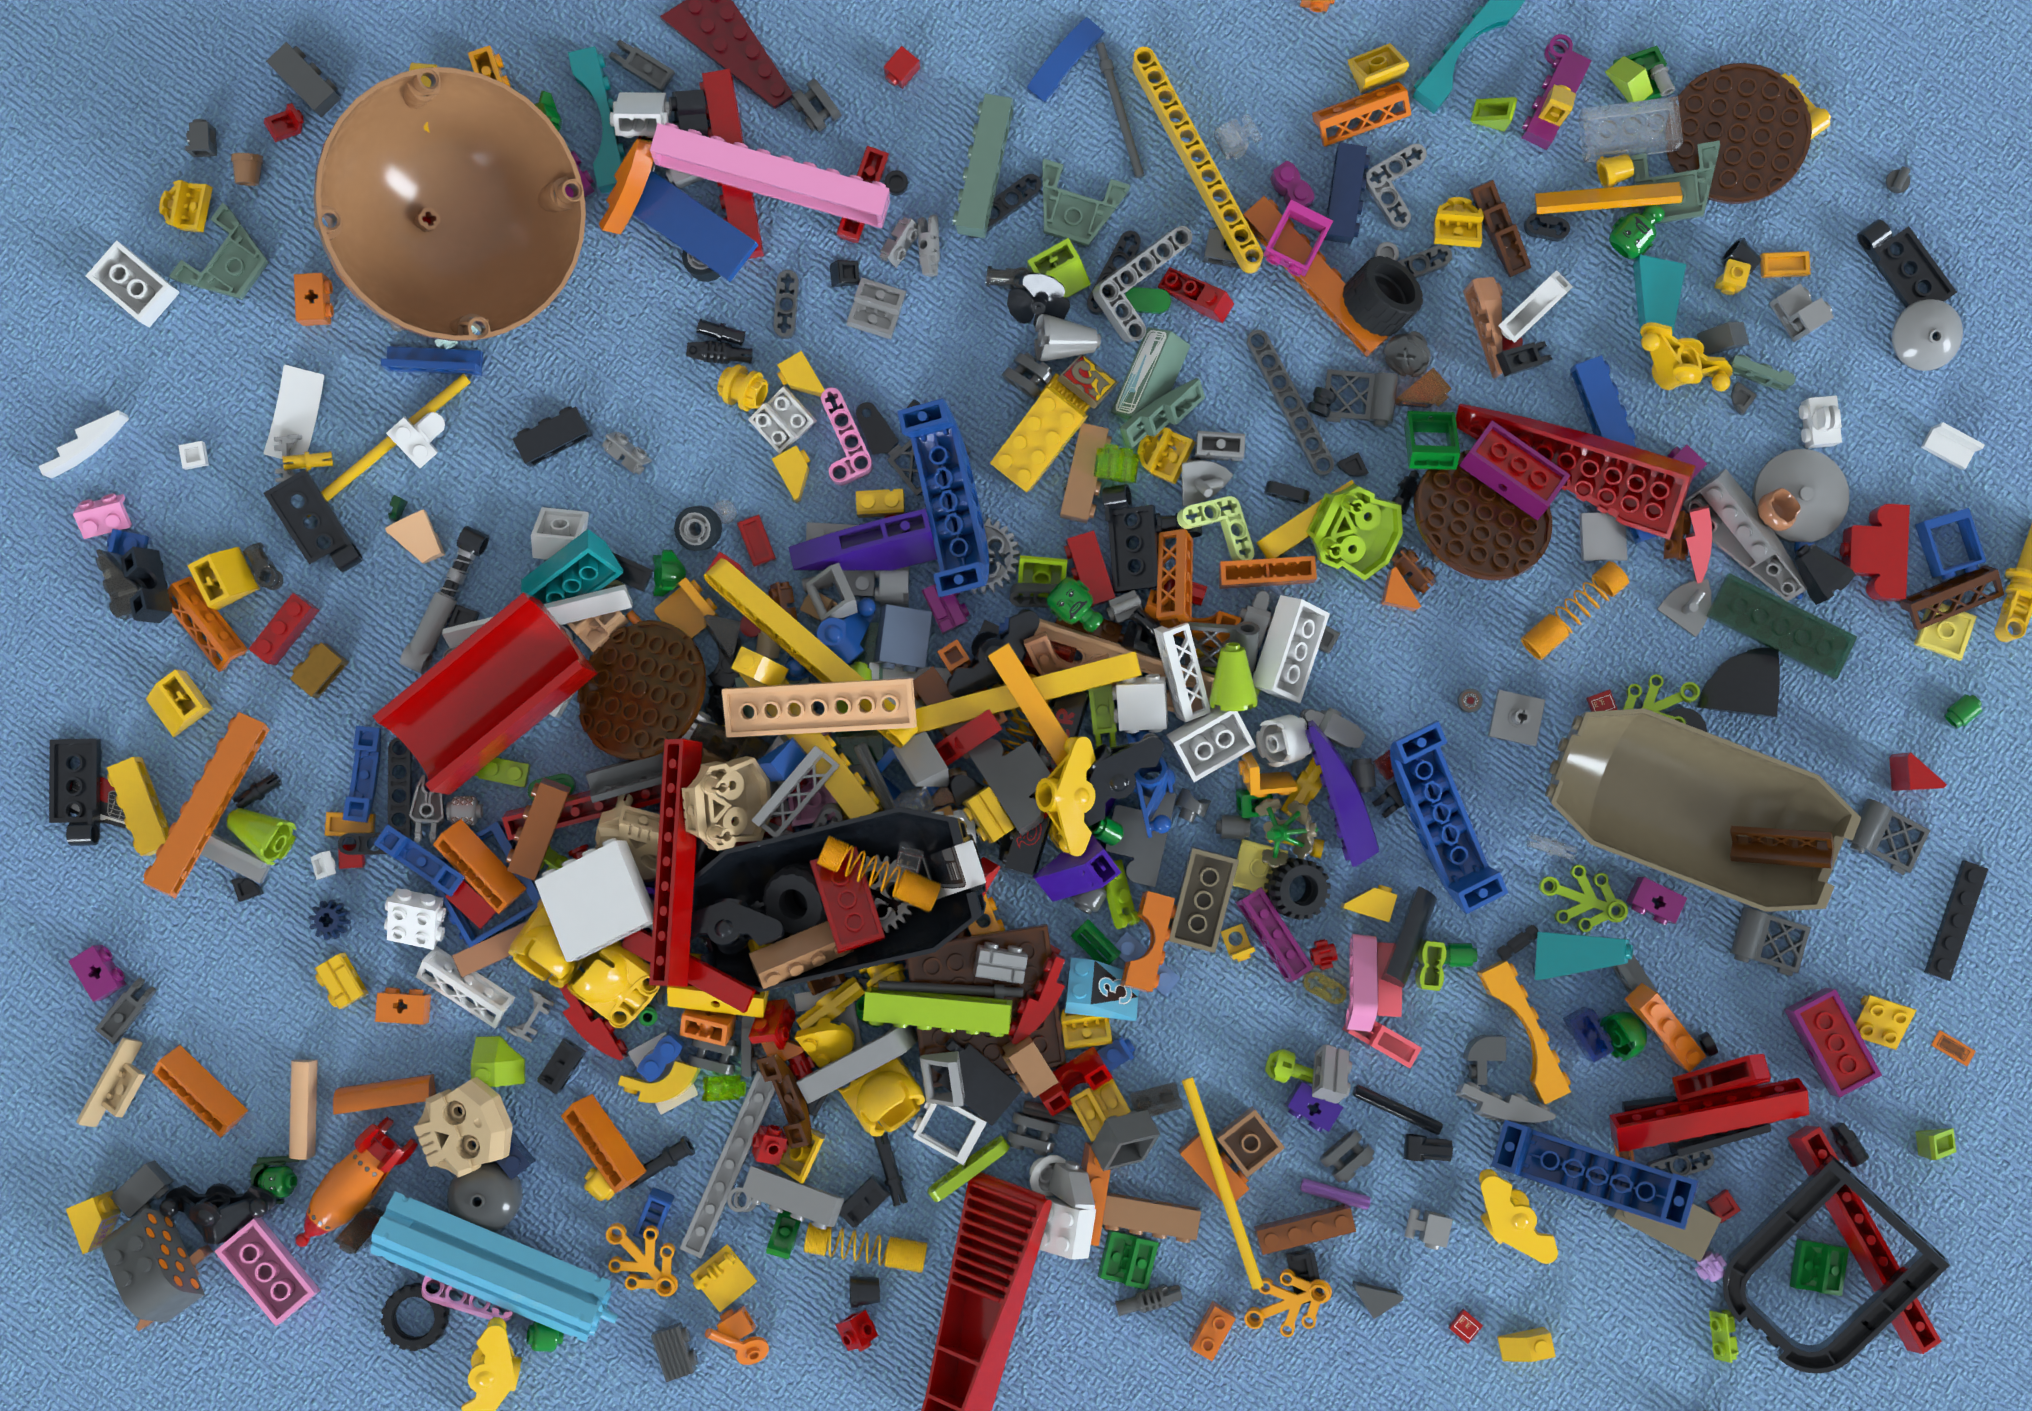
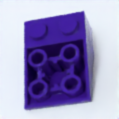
M1091 834L1087 848L1081 856H1073L1070 853L1061 852L1032 877L1051 901L1054 902L1103 888L1122 872Z

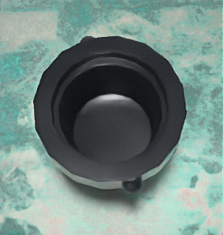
M1740 238L1734 242L1721 259L1724 267L1729 259L1750 264L1749 274L1755 270L1761 261V257L1748 245L1745 238Z
M857 1275L849 1276L851 1308L880 1303L879 1278L857 1277Z

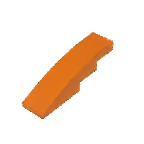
M636 139L614 174L617 183L606 199L610 207L599 222V226L603 231L621 235L643 193L654 161L650 152L651 142Z

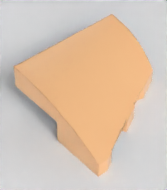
M424 509L385 528L388 534L423 564L445 556L439 537L434 532L427 512Z
M620 611L567 623V625L594 653L598 647L604 645L612 633L624 627L629 621Z

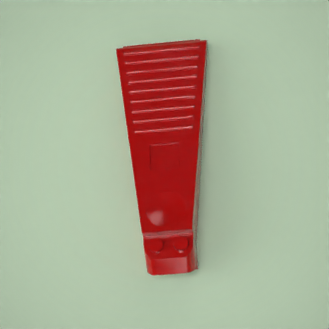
M982 1172L968 1181L926 1395L921 1411H992L1052 1206V1201L1045 1198V1195Z

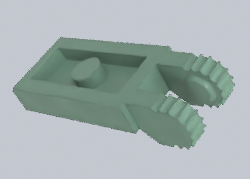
M1735 355L1728 360L1732 366L1733 374L1766 387L1785 391L1796 382L1792 372L1789 373L1787 370L1779 372L1768 364H1759L1751 361L1745 355Z

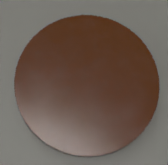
M1750 63L1722 65L1696 77L1676 98L1669 112L1665 127L1666 154L1675 173L1697 170L1700 168L1697 144L1720 140L1719 153L1708 199L1725 204L1754 202L1780 190L1800 169L1811 143V116L1800 91L1793 83L1791 84L1782 77L1780 73L1770 68Z
M1464 450L1460 453L1456 470L1428 469L1416 488L1414 516L1423 540L1442 562L1464 575L1492 581L1519 576L1531 569L1543 556L1552 535L1550 506L1538 520L1528 515L1459 466L1470 450Z
M646 620L618 629L609 636L610 638L602 647H598L588 661L598 674L578 689L577 695L580 710L579 719L584 732L588 734L592 743L605 753L625 760H642L664 752L665 739H681L694 723L701 709L706 690L705 664L695 642L685 632L669 623Z

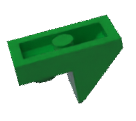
M785 1210L782 1213L778 1212L767 1245V1254L789 1260L801 1224L800 1220L790 1217L791 1212Z

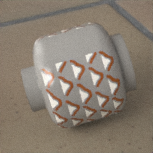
M455 796L451 802L447 803V820L455 824L462 819L468 827H473L477 824L478 818H483V805L478 803L475 796Z

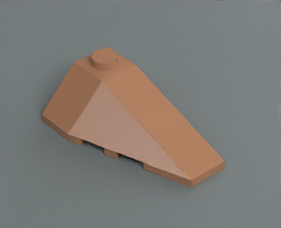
M1494 277L1476 278L1471 280L1463 290L1494 379L1502 374L1496 355L1502 352V332L1498 325L1502 322L1501 296L1503 292L1501 285L1496 283Z

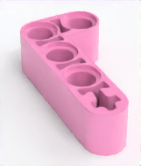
M831 387L825 389L821 394V401L847 457L831 464L829 476L833 483L843 486L868 475L872 471L873 464L842 394L838 389ZM830 396H833L835 398L836 404L839 408L836 411L834 410L831 402H829ZM841 416H845L848 418V423L842 427L836 425V420ZM851 437L858 439V444L853 448L845 445L847 439ZM861 458L866 459L868 465L864 469H858L855 467L857 460ZM839 468L846 470V475L842 479L834 477V472Z
M1351 934L1349 946L1350 1003L1346 1013V1029L1371 1032L1378 1010L1377 937Z
M427 1276L424 1277L421 1293L427 1301L488 1320L500 1317L507 1322L513 1315L511 1311L500 1315L497 1308L501 1307L495 1304L492 1307V1311L488 1312L491 1303L487 1301L483 1308H476L473 1305V1300L478 1297L461 1291L463 1298L459 1301H453L449 1294L458 1289ZM430 1283H436L440 1290L435 1294H430L426 1291V1286Z

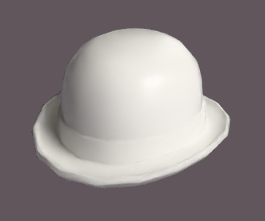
M1049 1155L1034 1161L1029 1171L1031 1189L1045 1196H1053L1054 1194L1048 1191L1054 1165L1055 1163H1065L1066 1160L1058 1155Z

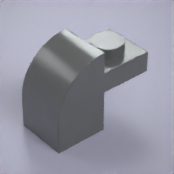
M1480 1035L1468 1043L1464 1050L1463 1059L1473 1061V1064L1469 1065V1077L1473 1079V1083L1487 1085V1061H1506L1505 1036Z

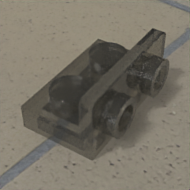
M1175 1082L1130 1093L1133 1111L1148 1110L1150 1116L1183 1108Z

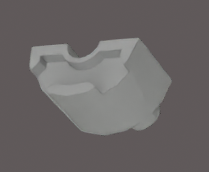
M909 567L893 571H875V578H880L879 587H875V602H880V607L888 604L909 608Z

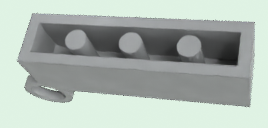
M750 1166L743 1188L737 1187L731 1190L728 1194L727 1202L730 1209L735 1212H750L756 1205H761L764 1202L770 1205V1210L782 1213L783 1210L791 1212L790 1217L800 1221H804L807 1218L813 1221V1226L826 1230L827 1226L834 1227L836 1225L845 1198L807 1184L799 1183L794 1179L759 1166ZM741 1193H745L747 1197L744 1207H741L739 1204Z

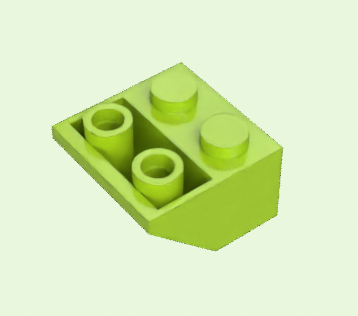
M1069 238L1027 260V268L1030 273H1043L1054 277L1065 287L1063 297L1069 298L1091 285L1082 261Z

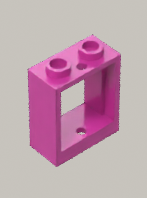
M1290 200L1263 256L1266 257L1269 263L1276 266L1280 264L1288 268L1287 271L1289 273L1305 277L1333 220ZM1289 217L1320 232L1304 265L1273 250Z

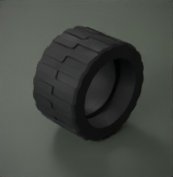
M1377 256L1370 258L1343 288L1344 303L1349 314L1365 330L1379 336H1392L1396 334L1421 309L1423 304L1422 290L1415 276L1400 262L1389 257Z

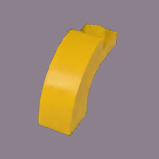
M675 1061L669 1075L659 1082H648L629 1075H620L618 1085L624 1087L623 1091L631 1094H637L640 1091L638 1098L640 1102H663L678 1097L688 1090L697 1079L701 1068L690 1066L683 1061Z

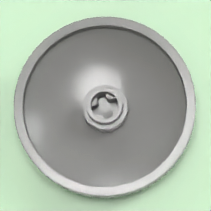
M1794 449L1783 452L1769 460L1759 471L1755 479L1752 501L1757 508L1762 496L1779 488L1789 491L1800 504L1801 510L1790 528L1783 531L1773 530L1779 539L1786 542L1810 543L1820 540L1831 534L1841 524L1849 506L1847 480L1839 466L1832 459L1817 451Z

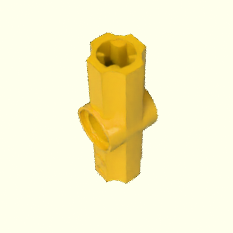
M1314 757L1310 759L1305 770H1302L1295 780L1298 790L1289 794L1280 809L1290 817L1292 813L1287 808L1290 803L1298 801L1307 806L1322 787L1320 774H1322L1321 766H1316Z
M853 976L835 991L832 990L819 999L815 1006L796 1019L801 1029L814 1027L820 1018H830L831 1022L846 1011V1007L864 995L865 990Z

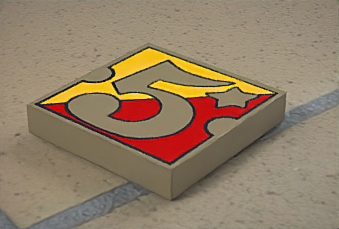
M1084 354L1080 355L1058 378L1061 384L1093 409L1119 383Z

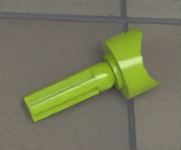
M1280 1049L1269 1054L1265 1072L1271 1079L1286 1083L1290 1076L1313 1084L1314 1069L1295 1063V1053Z

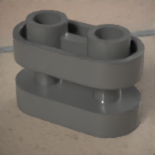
M813 78L806 83L809 91L803 94L798 89L791 94L793 100L790 102L798 113L802 111L807 117L804 121L811 131L816 129L818 132H821L827 127L823 120L830 117L832 121H836L842 115L822 86ZM814 98L823 108L819 112L810 103Z
M1027 352L1025 354L1019 353L1013 360L1017 365L1016 369L1013 370L1007 367L1002 376L1012 386L1029 397L1036 399L1041 393L1037 385L1040 382L1046 385L1053 378L1051 374L1052 369L1042 361L1040 364L1037 363V360ZM1024 372L1032 376L1030 380L1022 376Z
M693 1039L691 1045L698 1047L696 1055L689 1054L687 1064L701 1069L733 1075L735 1065L729 1063L730 1056H738L740 1046L736 1045L737 1041L734 1039H730L726 1046ZM707 1050L721 1053L720 1060L706 1057Z
M1014 1112L1011 1122L1018 1124L1016 1131L1009 1130L1007 1141L1011 1142L1010 1146L1020 1150H1024V1147L1034 1149L1033 1153L1042 1156L1053 1153L1055 1142L1049 1140L1050 1133L1058 1134L1060 1124L1050 1120L1027 1116L1021 1112ZM1027 1127L1040 1130V1137L1026 1134Z
M1356 1129L1346 1133L1324 1152L1319 1159L1326 1168L1332 1164L1336 1169L1332 1172V1176L1338 1182L1344 1181L1347 1183L1356 1175L1354 1171L1361 1165L1363 1167L1367 1166L1374 1159L1372 1155L1375 1151L1368 1143L1363 1146L1358 1143L1362 1135ZM1351 1149L1354 1153L1345 1161H1342L1340 1158Z

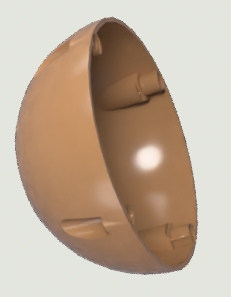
M447 67L421 68L397 74L375 84L357 97L337 119L323 144L315 172L313 194L314 226L319 233L323 249L339 278L359 301L386 321L401 329L428 338L448 341H477L504 334L529 322L547 308L565 287L577 264L584 239L586 210L581 177L565 140L549 118L528 98L505 83L480 73ZM422 76H426L431 80L430 87L423 85L421 81ZM427 122L430 133L425 131L423 127ZM566 186L572 188L574 192L573 198L567 196L565 192ZM426 216L427 219H431V223L423 222L422 218ZM322 217L327 222L328 227L323 224ZM471 326L478 329L480 334L475 335L471 330Z

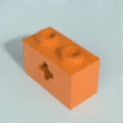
M323 273L294 274L296 321L302 326L331 324V317L334 316V308L332 303H330V294L333 293L331 280Z
M386 987L385 991L377 993L375 1022L427 1024L430 1017L431 994H424V989H409V993L400 992V988ZM400 1002L408 1004L407 1009L399 1007Z
M685 1009L681 1016L680 1036L726 1046L735 1032L736 1015Z
M1212 1301L1189 1342L1191 1350L1213 1361L1236 1320L1234 1313Z

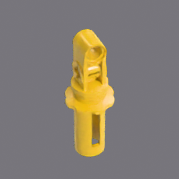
M2032 523L2016 568H2008L2005 571V577L2010 580V584L2005 589L2007 596L2002 604L2001 613L1994 629L1996 638L2001 642H2010L2023 637L2032 616ZM2008 625L2013 629V634L2009 633Z

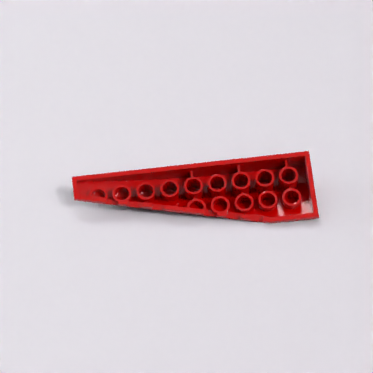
M1459 404L1456 414V425L1459 430L1478 440L1490 422L1494 421L1570 474V477L1562 487L1563 490H1569L1577 495L1576 498L1583 502L1586 500L1598 507L1597 510L1604 514L1612 515L1617 518L1616 521L1625 526L1670 540L1696 467L1695 465L1560 425L1491 409Z

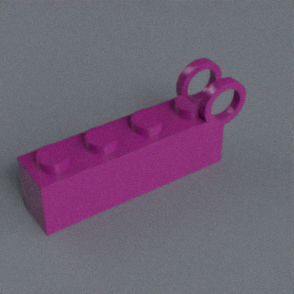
M1564 34L1554 36L1545 48V59L1552 64L1551 67L1554 68L1552 76L1547 75L1541 87L1545 90L1542 96L1538 95L1531 107L1535 111L1532 117L1527 116L1521 128L1525 130L1522 139L1545 150L1552 144L1559 129V126L1538 118L1549 91L1555 84L1557 86H1567L1571 89V92L1576 93L1592 61L1572 51V40ZM1562 39V40L1566 41L1567 44H1568V48H1567V46H1566L1563 42H1561V41H1556V40ZM1553 46L1561 47L1564 53H1557ZM1549 52L1556 58L1555 60L1550 57Z

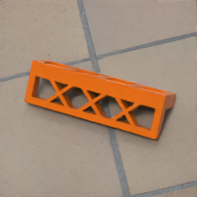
M1396 82L1313 112L1312 117L1313 122L1319 127L1322 145L1325 147L1411 116L1407 89L1400 82ZM1403 102V111L1391 112L1395 103ZM1378 109L1383 111L1378 120L1371 121L1369 119L1373 111ZM1356 117L1361 119L1356 128L1350 129L1347 127L1351 119ZM1334 125L1340 127L1334 136L1327 138L1326 128Z
M1186 529L1160 532L1158 542L1156 618L1159 621L1177 618L1181 624L1192 622L1193 538ZM1176 538V544L1168 550L1165 547V539ZM1173 557L1176 560V565L1168 571L1165 569V563ZM1172 578L1175 581V586L1168 593L1164 590V585ZM1171 599L1175 603V611L1163 612L1164 606Z
M191 576L170 585L168 594L172 603V613L218 672L225 670L232 659L246 653L247 647L218 610L207 606L196 582ZM173 595L177 599L178 605L172 599ZM188 615L192 618V623L188 619ZM202 632L206 636L207 642L204 640ZM217 652H218V653L221 655V657L223 658L222 661H221V660L219 659V657L217 656Z

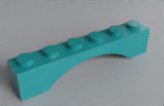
M1488 0L1484 7L1479 5L1471 16L1474 18L1469 25L1465 23L1457 33L1459 38L1455 43L1451 40L1442 51L1445 55L1441 60L1436 58L1428 68L1430 71L1426 78L1421 76L1414 85L1416 91L1412 97L1435 114L1453 89L1454 68L1462 50L1481 34L1495 28L1507 26L1521 9L1525 0Z
M594 46L568 52L575 80L595 99L601 114L602 141L598 155L593 163L597 186L603 194L611 192L615 187L617 180L614 174L623 162L622 157H626L623 143H619L618 136L615 135V127L610 125V112H613L614 102L613 98L609 99L608 90H611L609 77L604 76L603 68H606L603 53L599 54Z

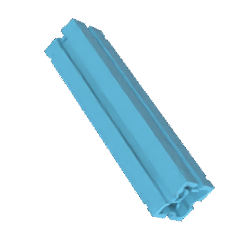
M396 1191L390 1199L383 1217L381 1216L372 1232L370 1253L379 1257L383 1256L386 1260L564 1334L576 1336L581 1341L586 1342L589 1335H595L600 1318L613 1324L617 1320L618 1314L606 1310L612 1291L609 1290L610 1280L603 1277L599 1278L596 1274L413 1198H406L403 1194Z

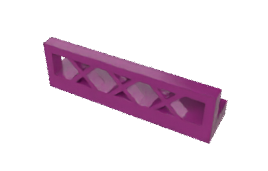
M1262 887L1235 902L1286 982H1293L1313 969Z

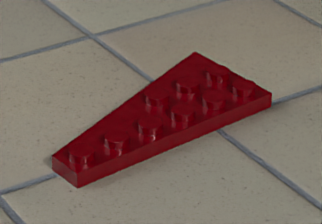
M685 0L660 16L663 22L667 25L669 24L677 33L688 39L696 48L723 69L730 68L734 78L749 87L753 93L774 109L792 99L791 94L793 92L732 0Z

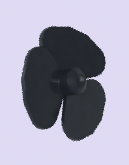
M1028 273L1023 277V286L1029 293L1021 288H1013L1008 294L1007 306L1010 314L1019 323L1023 324L1029 323L1034 317L1035 327L1040 314L1065 319L1070 308L1069 300L1063 297L1065 294L1063 284L1054 277L1043 273Z

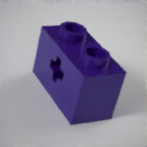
M1301 1080L1298 1081L1285 1102V1105L1290 1108L1288 1112L1298 1119H1301L1302 1116L1310 1120L1308 1125L1319 1132L1322 1129L1329 1132L1344 1108L1338 1103L1312 1097V1087ZM1309 1103L1312 1105L1316 1103L1315 1106L1318 1108V1110L1316 1112H1310V1109L1307 1106L1309 1105Z

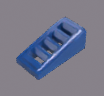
M652 1188L633 1236L645 1240L643 1237L645 1229H642V1225L646 1227L654 1225L658 1228L660 1234L675 1196L660 1189ZM651 1207V1208L656 1209V1210H658V1211H661V1212H663V1213H662V1215H661V1214H659V1213H657V1212H654V1211H652V1210H649V1208ZM649 1217L651 1219L658 1221L659 1223L657 1224L645 1218ZM647 1231V1234L650 1237L655 1236V1233Z

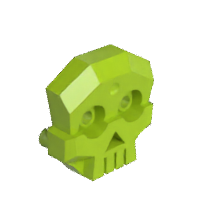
M1354 483L1342 491L1331 494L1325 493L1320 502L1321 505H1319L1317 513L1314 515L1313 521L1307 530L1315 545L1317 559L1336 569L1343 566L1365 581L1389 563L1402 537L1401 505L1375 497L1373 492ZM1369 512V517L1364 519L1365 513ZM1353 545L1352 551L1349 552V546Z

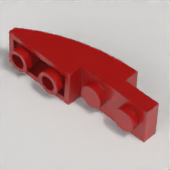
M988 709L934 746L946 766H949L1001 731L1002 728L990 709Z
M1052 953L1051 958L1048 957L1043 966L1044 976L1042 980L1037 981L1034 989L1036 996L1026 994L1024 999H1020L1016 1008L1017 1018L1015 1022L1011 1021L1010 1031L1007 1034L1012 1044H1018L1034 1032L1047 1018L1059 1000L1065 987L1062 981L1057 980L1065 962L1061 955Z
M568 983L564 987L559 988L570 1005L568 1009L563 1011V1014L574 1029L588 1043L606 1055L619 1061L628 1056L626 1053L628 1048L621 1038L618 1039L613 1032L616 1029L609 1023V1020L604 1016L594 1019L593 1015H595L593 1008L572 995L567 988Z

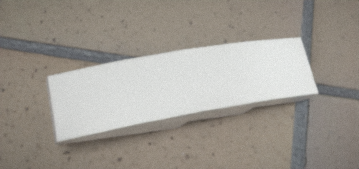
M117 410L75 429L78 439L58 447L57 450L60 457L39 466L42 475L54 478L93 455L129 420L128 415Z

